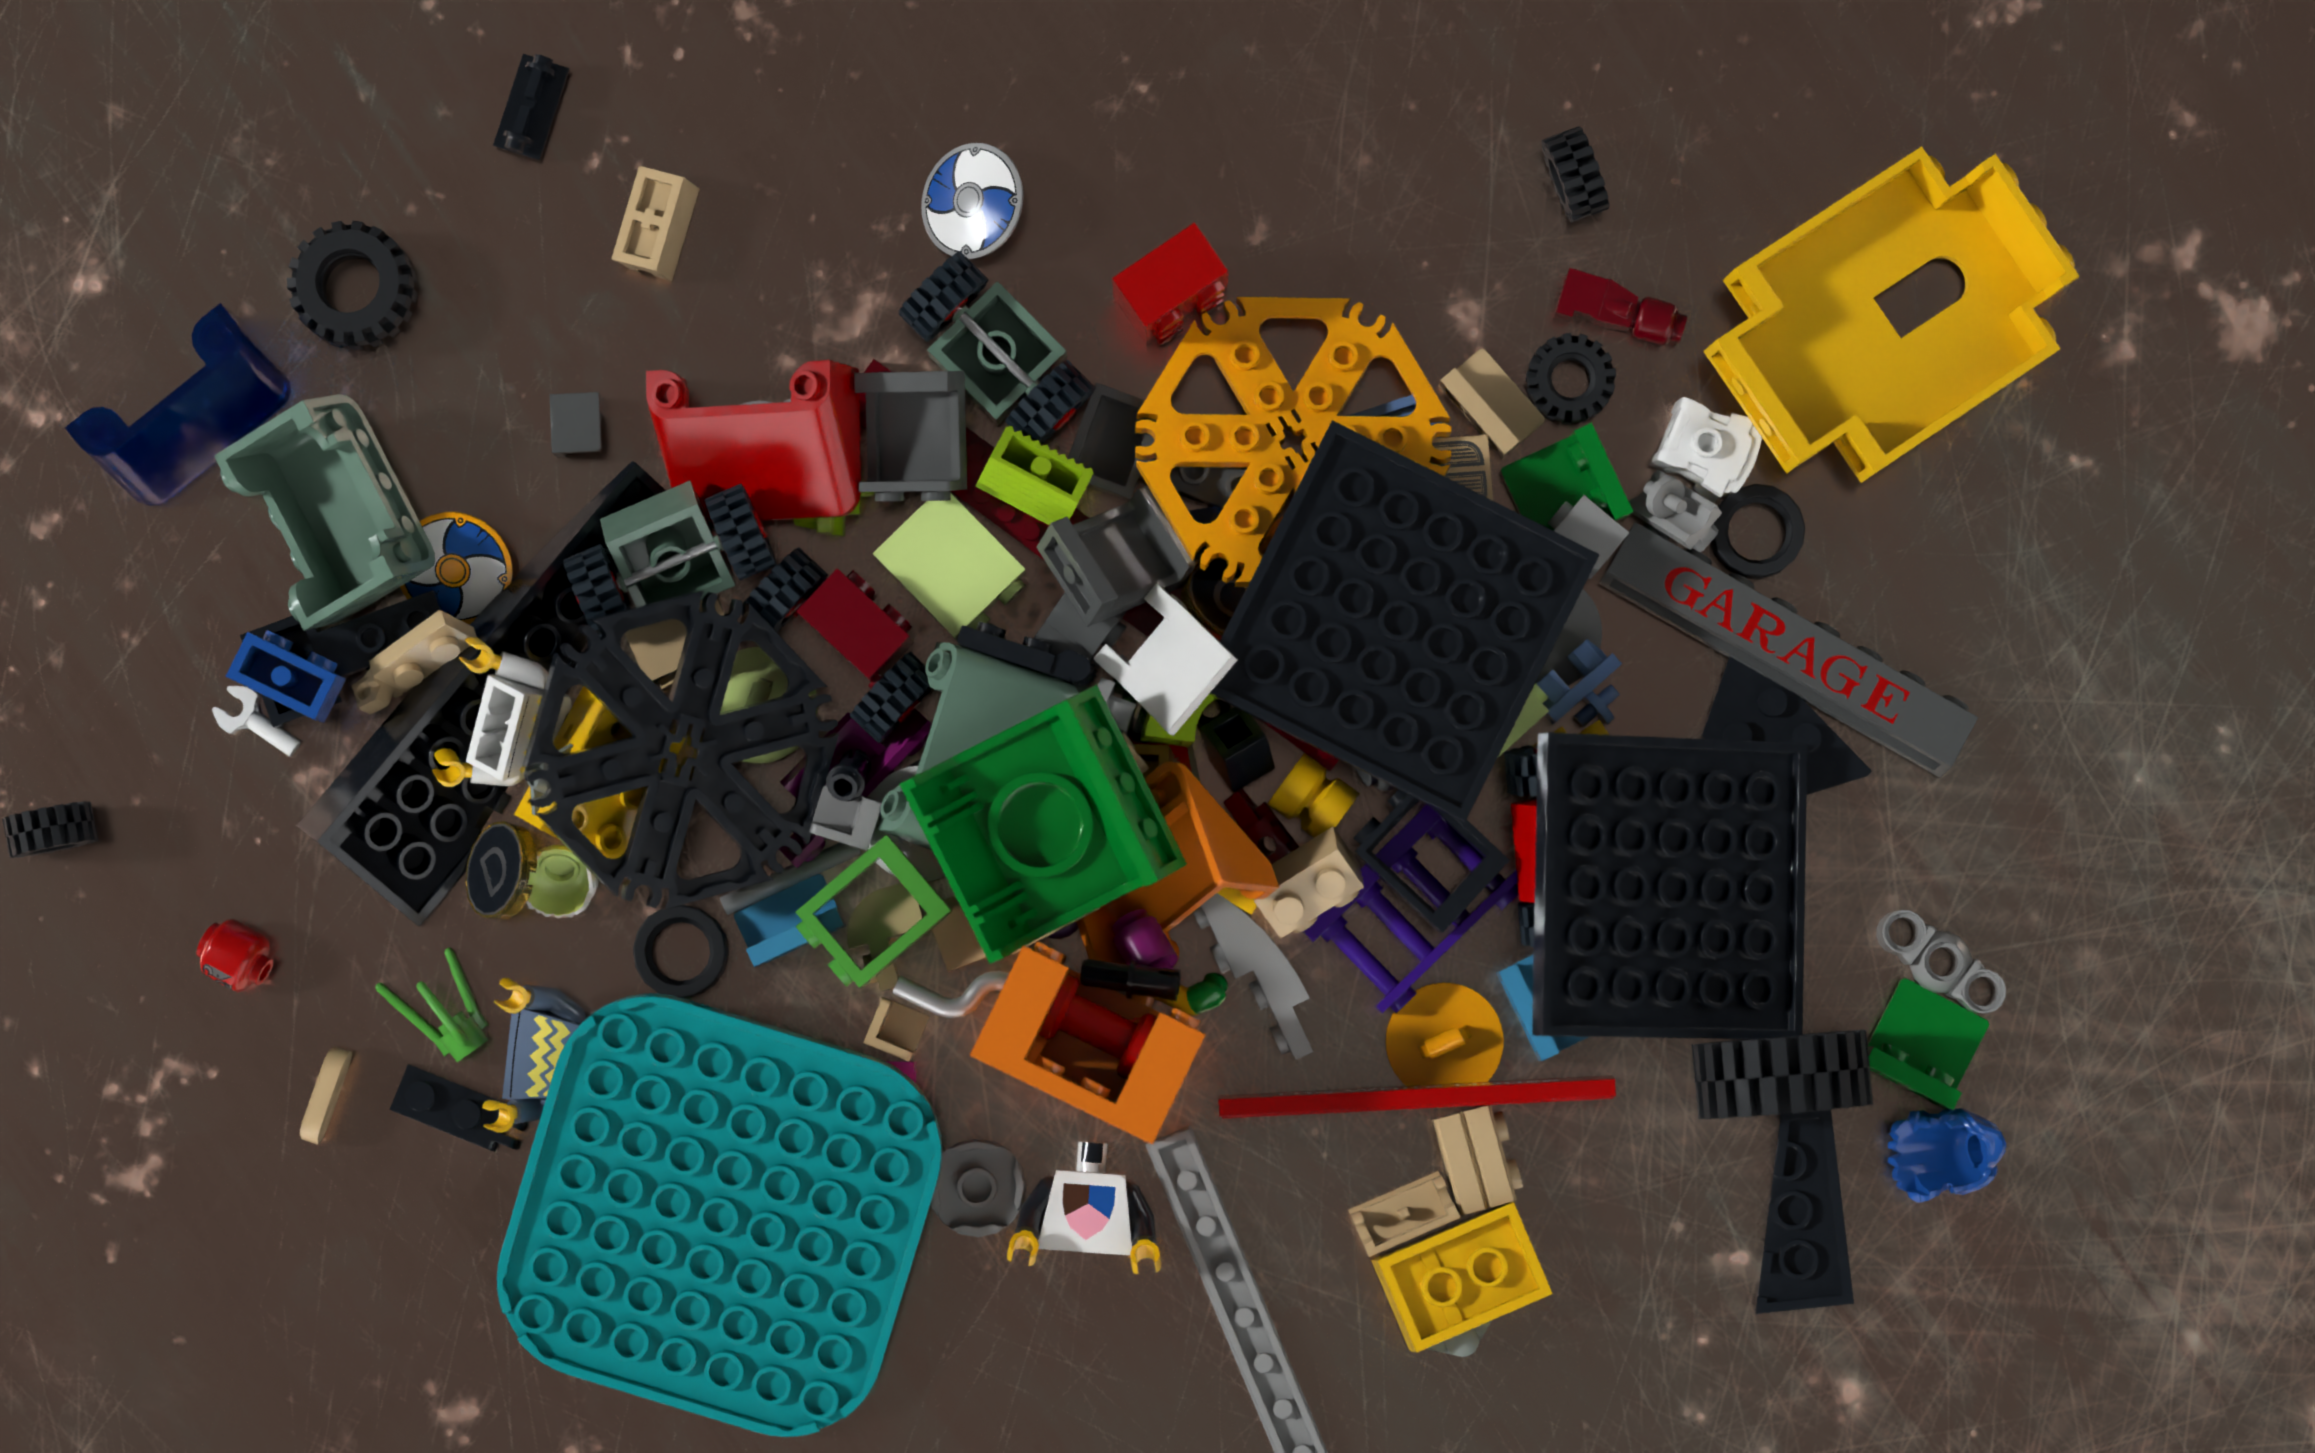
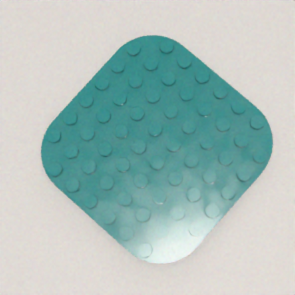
M667 994L631 995L608 1003L592 1013L576 1028L564 1045L555 1066L499 1257L497 1292L502 1313L506 1315L511 1327L518 1336L517 1340L533 1357L556 1371L769 1436L797 1437L819 1432L820 1429L851 1414L866 1398L880 1371L941 1169L942 1138L935 1112L923 1091L910 1077L890 1063L871 1055Z

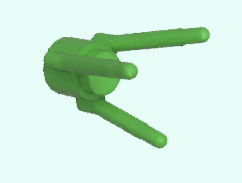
M446 948L444 953L469 1018L467 1019L462 1011L451 1017L424 982L420 981L416 985L417 990L443 1023L438 1027L442 1035L383 983H377L375 989L432 1040L444 1057L450 1053L455 1061L459 1062L488 1041L482 1029L489 1024L478 1010L454 950Z

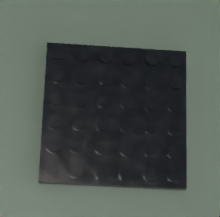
M1332 420L1220 640V643L1237 661L1209 694L1465 823L1600 554Z
M1553 732L1538 733L1532 1036L1767 1039L1803 1035L1807 743Z

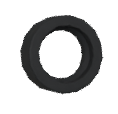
M1752 484L1740 488L1737 493H1731L1718 505L1722 514L1714 522L1719 531L1717 536L1711 541L1714 555L1727 570L1745 578L1762 579L1778 574L1796 559L1804 544L1805 523L1801 509L1789 494L1771 485ZM1751 503L1767 504L1776 509L1783 518L1786 527L1785 541L1780 551L1771 558L1761 561L1750 560L1738 554L1731 545L1728 535L1729 522L1734 513L1742 506Z
M679 905L665 910L660 909L648 916L638 929L633 946L635 968L644 983L659 994L680 998L698 996L712 988L725 972L729 956L727 937L718 921L704 910L686 905ZM680 922L692 924L700 929L706 936L710 948L708 964L703 971L694 978L683 981L669 979L659 972L652 956L654 939L659 932L670 924Z

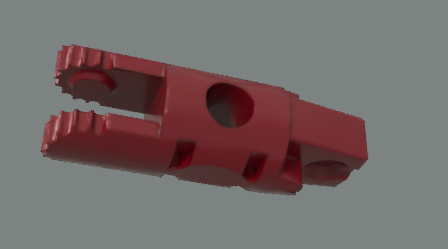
M1243 788L1237 790L1224 800L1223 803L1237 821L1236 824L1267 857L1271 864L1299 848V845L1266 802L1257 806ZM1266 836L1275 840V851L1268 850L1265 847L1264 838Z

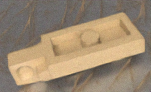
M438 610L369 660L370 669L363 678L352 685L357 708L372 715L387 707L392 697H400L404 692L406 693L411 688L419 685L428 675L448 661L455 659L462 651L470 647L465 640L469 637H476L474 627Z

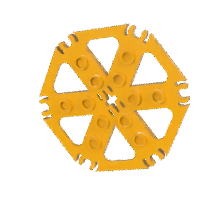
M1236 297V303L1244 316L1239 317L1235 304L1228 300L1223 305L1224 312L1229 318L1225 324L1218 325L1214 323L1207 312L1202 314V328L1208 336L1204 335L1197 327L1196 321H1193L1137 413L1136 419L1148 418L1156 420L1154 422L1142 419L1136 422L1135 433L1150 434L1154 438V442L1147 447H1135V458L1140 460L1156 459L1149 462L1136 460L1137 469L1191 560L1194 561L1196 554L1202 547L1206 546L1207 549L1201 556V569L1205 571L1209 563L1215 558H1221L1227 562L1228 567L1222 576V581L1225 583L1234 578L1237 567L1244 568L1242 575L1235 582V587H1248L1262 559L1258 548L1292 492L1295 494L1316 453L1313 447L1318 449L1332 420L1443 476H1446L1450 469V465L1439 466L1430 463L1445 464L1451 460L1452 454L1450 450H1437L1432 445V441L1435 438L1450 437L1451 426L1445 424L1449 423L1450 416L1394 323L1392 322L1390 330L1382 338L1378 336L1384 330L1385 316L1380 314L1376 323L1369 327L1359 323L1358 318L1364 306L1360 302L1353 305L1349 312V318H1345L1342 315L1344 310L1350 305L1351 298ZM1267 319H1318L1327 327V338L1294 391L1260 336L1259 328ZM1201 355H1209L1215 360L1247 415L1182 414L1172 407L1171 397L1192 362ZM1379 357L1387 358L1393 362L1416 401L1415 410L1405 417L1339 416L1372 360ZM1295 411L1301 422H1297L1292 412ZM1280 421H1282L1287 431H1291L1294 436L1303 434L1305 437L1302 441L1301 449L1306 463L1299 452L1296 453L1292 447L1285 450L1281 447L1285 441L1284 427ZM1436 422H1444V423H1437V424L1432 425V426H1431V424H1430V423H1436ZM1266 426H1268V428L1270 429L1271 433L1273 434V437ZM1175 467L1247 468L1216 520L1208 524H1202L1193 519L1170 479V474Z

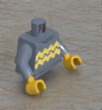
M510 978L501 979L499 984L505 989L513 990L511 997L505 1001L494 1000L497 1006L511 1014L502 1099L510 1101L505 1104L496 1100H487L482 1106V1109L488 1111L499 1110L497 1121L492 1124L483 1125L484 1128L499 1133L508 1131L513 1124L540 1119L559 1055L572 1033L587 1018L584 1009L560 989L535 985H524L522 987Z

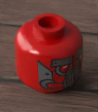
M228 919L221 924L217 922L212 924L203 934L196 951V955L200 958L202 973L236 992L244 991L253 983L261 985L273 967V960L269 958L271 948L269 939L235 919Z

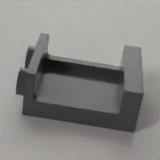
M965 371L854 373L855 393H866L867 481L859 482V492H875V501H904L905 491H921V501L951 500L950 491L967 489Z
M1148 486L1138 488L1129 502L1072 525L1068 517L1052 522L1036 547L1087 627L1146 603L1147 601L1144 597L1156 583L1162 586L1168 593L1181 588L1196 566V560H1191Z

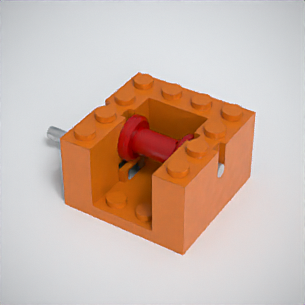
M1038 941L1033 950L1022 946L1010 973L1003 971L986 972L975 978L963 995L958 998L944 997L903 976L899 977L892 994L938 1016L950 1019L966 1016L976 1010L987 994L992 991H1001L969 1056L1152 1145L1206 1035L1197 1030L1201 1022L1200 1020L1176 1008H1173L1170 1016L1152 1009L1156 999L1150 996L1133 995L1132 999L1126 998V994L1123 995L1115 990L1081 984L1080 973L1063 965L1067 956Z

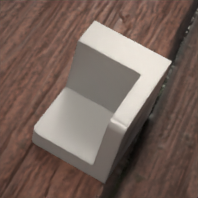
M825 785L822 788L809 832L868 851L882 802L862 795L853 801H840L831 795Z

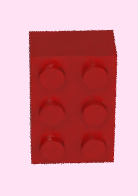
M1194 222L1112 278L1113 297L1145 345L1147 346L1157 340L1161 346L1184 330L1182 327L1184 320L1196 312L1201 318L1202 314L1205 312L1210 314L1225 302L1223 297L1225 296L1224 293L1227 292L1229 271Z

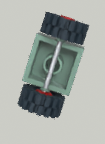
M961 251L957 252L952 257H949L942 266L937 267L929 278L927 277L922 282V285L912 292L911 297L903 303L898 314L925 342L935 338L951 322H955L927 349L929 357L943 371H965V393L997 426L1005 420L1008 426H1013L1015 432L1021 431L1023 436L1030 435L1032 441L1039 440L1042 445L1085 404L1087 399L1094 393L1093 391L1096 387L1069 360L1066 361L1068 358L1067 351L998 281L968 308L971 305L970 303L979 296L980 291L986 287L989 279Z
M691 480L600 519L606 545L619 572L616 573L614 567H612L611 561L601 544L563 560L568 579L572 584V589L579 606L585 615L588 625L598 633L599 638L602 637L600 629L589 619L630 609L629 601L625 595L628 591L636 607L699 590L704 591L700 598L701 601L707 592L717 594L735 586L728 559L740 581L777 565L764 526L742 483L705 499L716 531H714Z

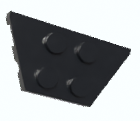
M1728 658L1700 736L1702 739L1807 743V795L1867 777L1872 772L1799 695L1734 658Z

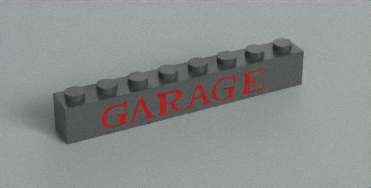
M1636 522L1628 531L1630 533L1622 541L1600 580V585L1728 658L1732 657L1799 695L1809 704L1939 778L1953 766L1979 718L1968 712L1969 707L1963 701L1951 695H1938L1926 688L1925 681L1916 674L1905 670L1900 672L1882 663L1883 658L1874 650L1864 646H1857L1856 648L1840 639V633L1833 627L1823 622L1812 623L1797 614V609L1791 603L1781 598L1772 597L1770 599L1754 590V584L1747 578L1736 573H1729L1727 575L1711 566L1712 561L1703 553L1694 549L1683 550L1669 542V536L1649 524L1641 526Z

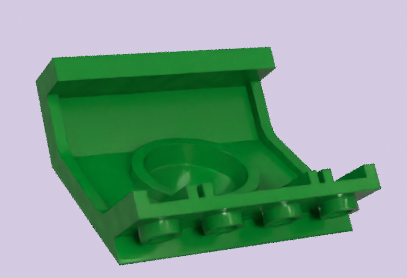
M1097 685L899 784L990 964L1005 958L1021 949L1022 946L1028 945L1047 933L1137 888L1149 886L1187 865Z

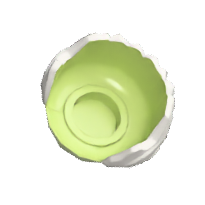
M550 845L529 854L521 862L518 886L522 899L527 903L529 909H535L537 913H542L545 917L554 915L558 919L562 916L572 918L574 914L578 915L586 910L598 888V879L565 845Z

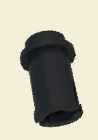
M856 749L852 758V750H847L843 753L839 765L834 766L828 773L826 786L835 799L847 802L853 801L860 797L864 791L865 777L871 769V760L862 750Z

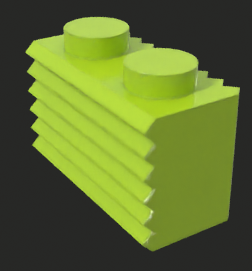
M1009 426L1002 433L975 487L1050 525L1052 522L1064 517H1068L1070 520L1094 473L1092 468L1085 469L1083 463L1076 464L1074 458L1067 460L1065 454L1058 455L1056 449L1049 450L1048 445L1041 446L1039 440L1032 441L1030 435L1023 436L1021 431L1015 432L1013 426Z

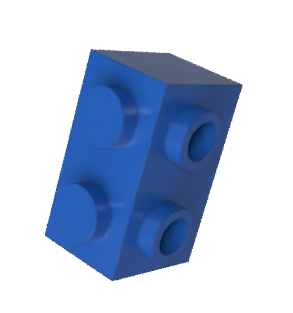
M266 630L263 638L247 632L225 677L305 716L325 723L346 681V678L334 673L338 664L312 651L307 659L290 652L294 642L269 630Z

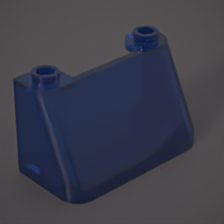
M221 303L204 315L196 323L192 332V345L206 365L132 425L128 426L111 409L94 407L82 413L65 427L76 443L131 497L148 506L161 505L171 499L217 462L214 457L215 454L259 428L278 413L289 401L291 384L287 375L242 319Z

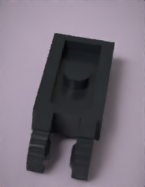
M978 621L976 629L963 625L957 639L958 645L1058 678L1072 685L1077 683L1078 687L1080 685L1083 687L1085 685L1090 686V683L1095 682L1094 679L1097 677V666L1093 664L1092 660L1089 661L1087 656L1079 655L1078 652L1067 649L1058 655L1050 654L1053 646L1048 643L1025 636L1023 643L1019 644L1004 639L1006 630Z

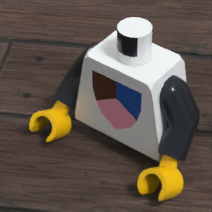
M1079 1141L1076 1170L1057 1169L1055 1176H1048L1040 1180L1021 1207L1015 1235L1009 1241L1008 1261L1011 1262L1015 1250L1025 1249L1030 1253L1028 1266H1033L1036 1262L1038 1249L1129 1255L1132 1271L1135 1274H1138L1137 1263L1141 1259L1150 1258L1155 1262V1271L1159 1272L1161 1270L1160 1251L1156 1246L1154 1214L1138 1185L1127 1182L1125 1174L1106 1173L1107 1143Z

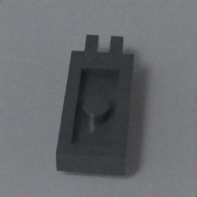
M407 1065L389 1110L494 1152L498 1144L518 1150L521 1142L517 1138L504 1133L494 1132L483 1126L484 1124L494 1123L499 1117L498 1109L494 1111L482 1109L483 1103L487 1100H496L505 1104L507 1102L415 1065ZM528 1122L513 1124L512 1127L525 1132Z

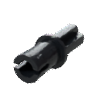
M1086 959L1082 963L1080 973L1081 984L1090 987L1125 991L1126 998L1132 999L1133 995L1177 1001L1181 980V969L1137 964V959H1132L1130 965Z

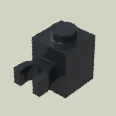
M1217 699L1215 702L1220 713L1215 717H1206L1202 713L1197 728L1202 733L1210 762L1234 793L1275 769L1267 736L1254 718L1236 707L1231 709L1230 704Z

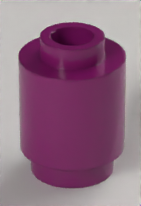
M1145 909L1131 911L1113 924L1111 928L1115 935L1113 943L1125 964L1130 965L1132 959H1137V964L1173 969L1178 961V956L1157 919L1149 916Z

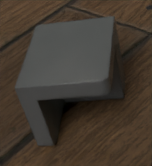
M599 392L549 394L552 454L556 457H567V453L599 452L602 448L601 417H604V397Z

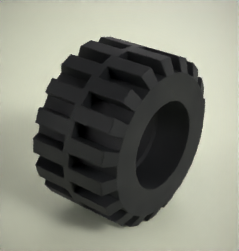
M352 220V224L345 225L342 221L332 222V228L326 231L322 227L312 232L315 238L309 243L303 240L297 247L301 251L297 259L292 257L289 268L293 272L292 278H287V289L292 293V298L289 299L292 308L298 313L299 319L307 328L322 340L324 339L334 346L340 348L349 346L352 350H363V345L370 344L376 347L384 344L382 338L387 335L393 338L400 332L397 328L403 320L408 323L412 312L409 310L411 303H416L418 293L414 290V283H417L415 271L411 268L409 257L383 230L375 226H366L360 221ZM350 259H365L371 262L379 273V288L374 299L366 307L355 312H340L333 308L326 296V285L331 272L339 264Z

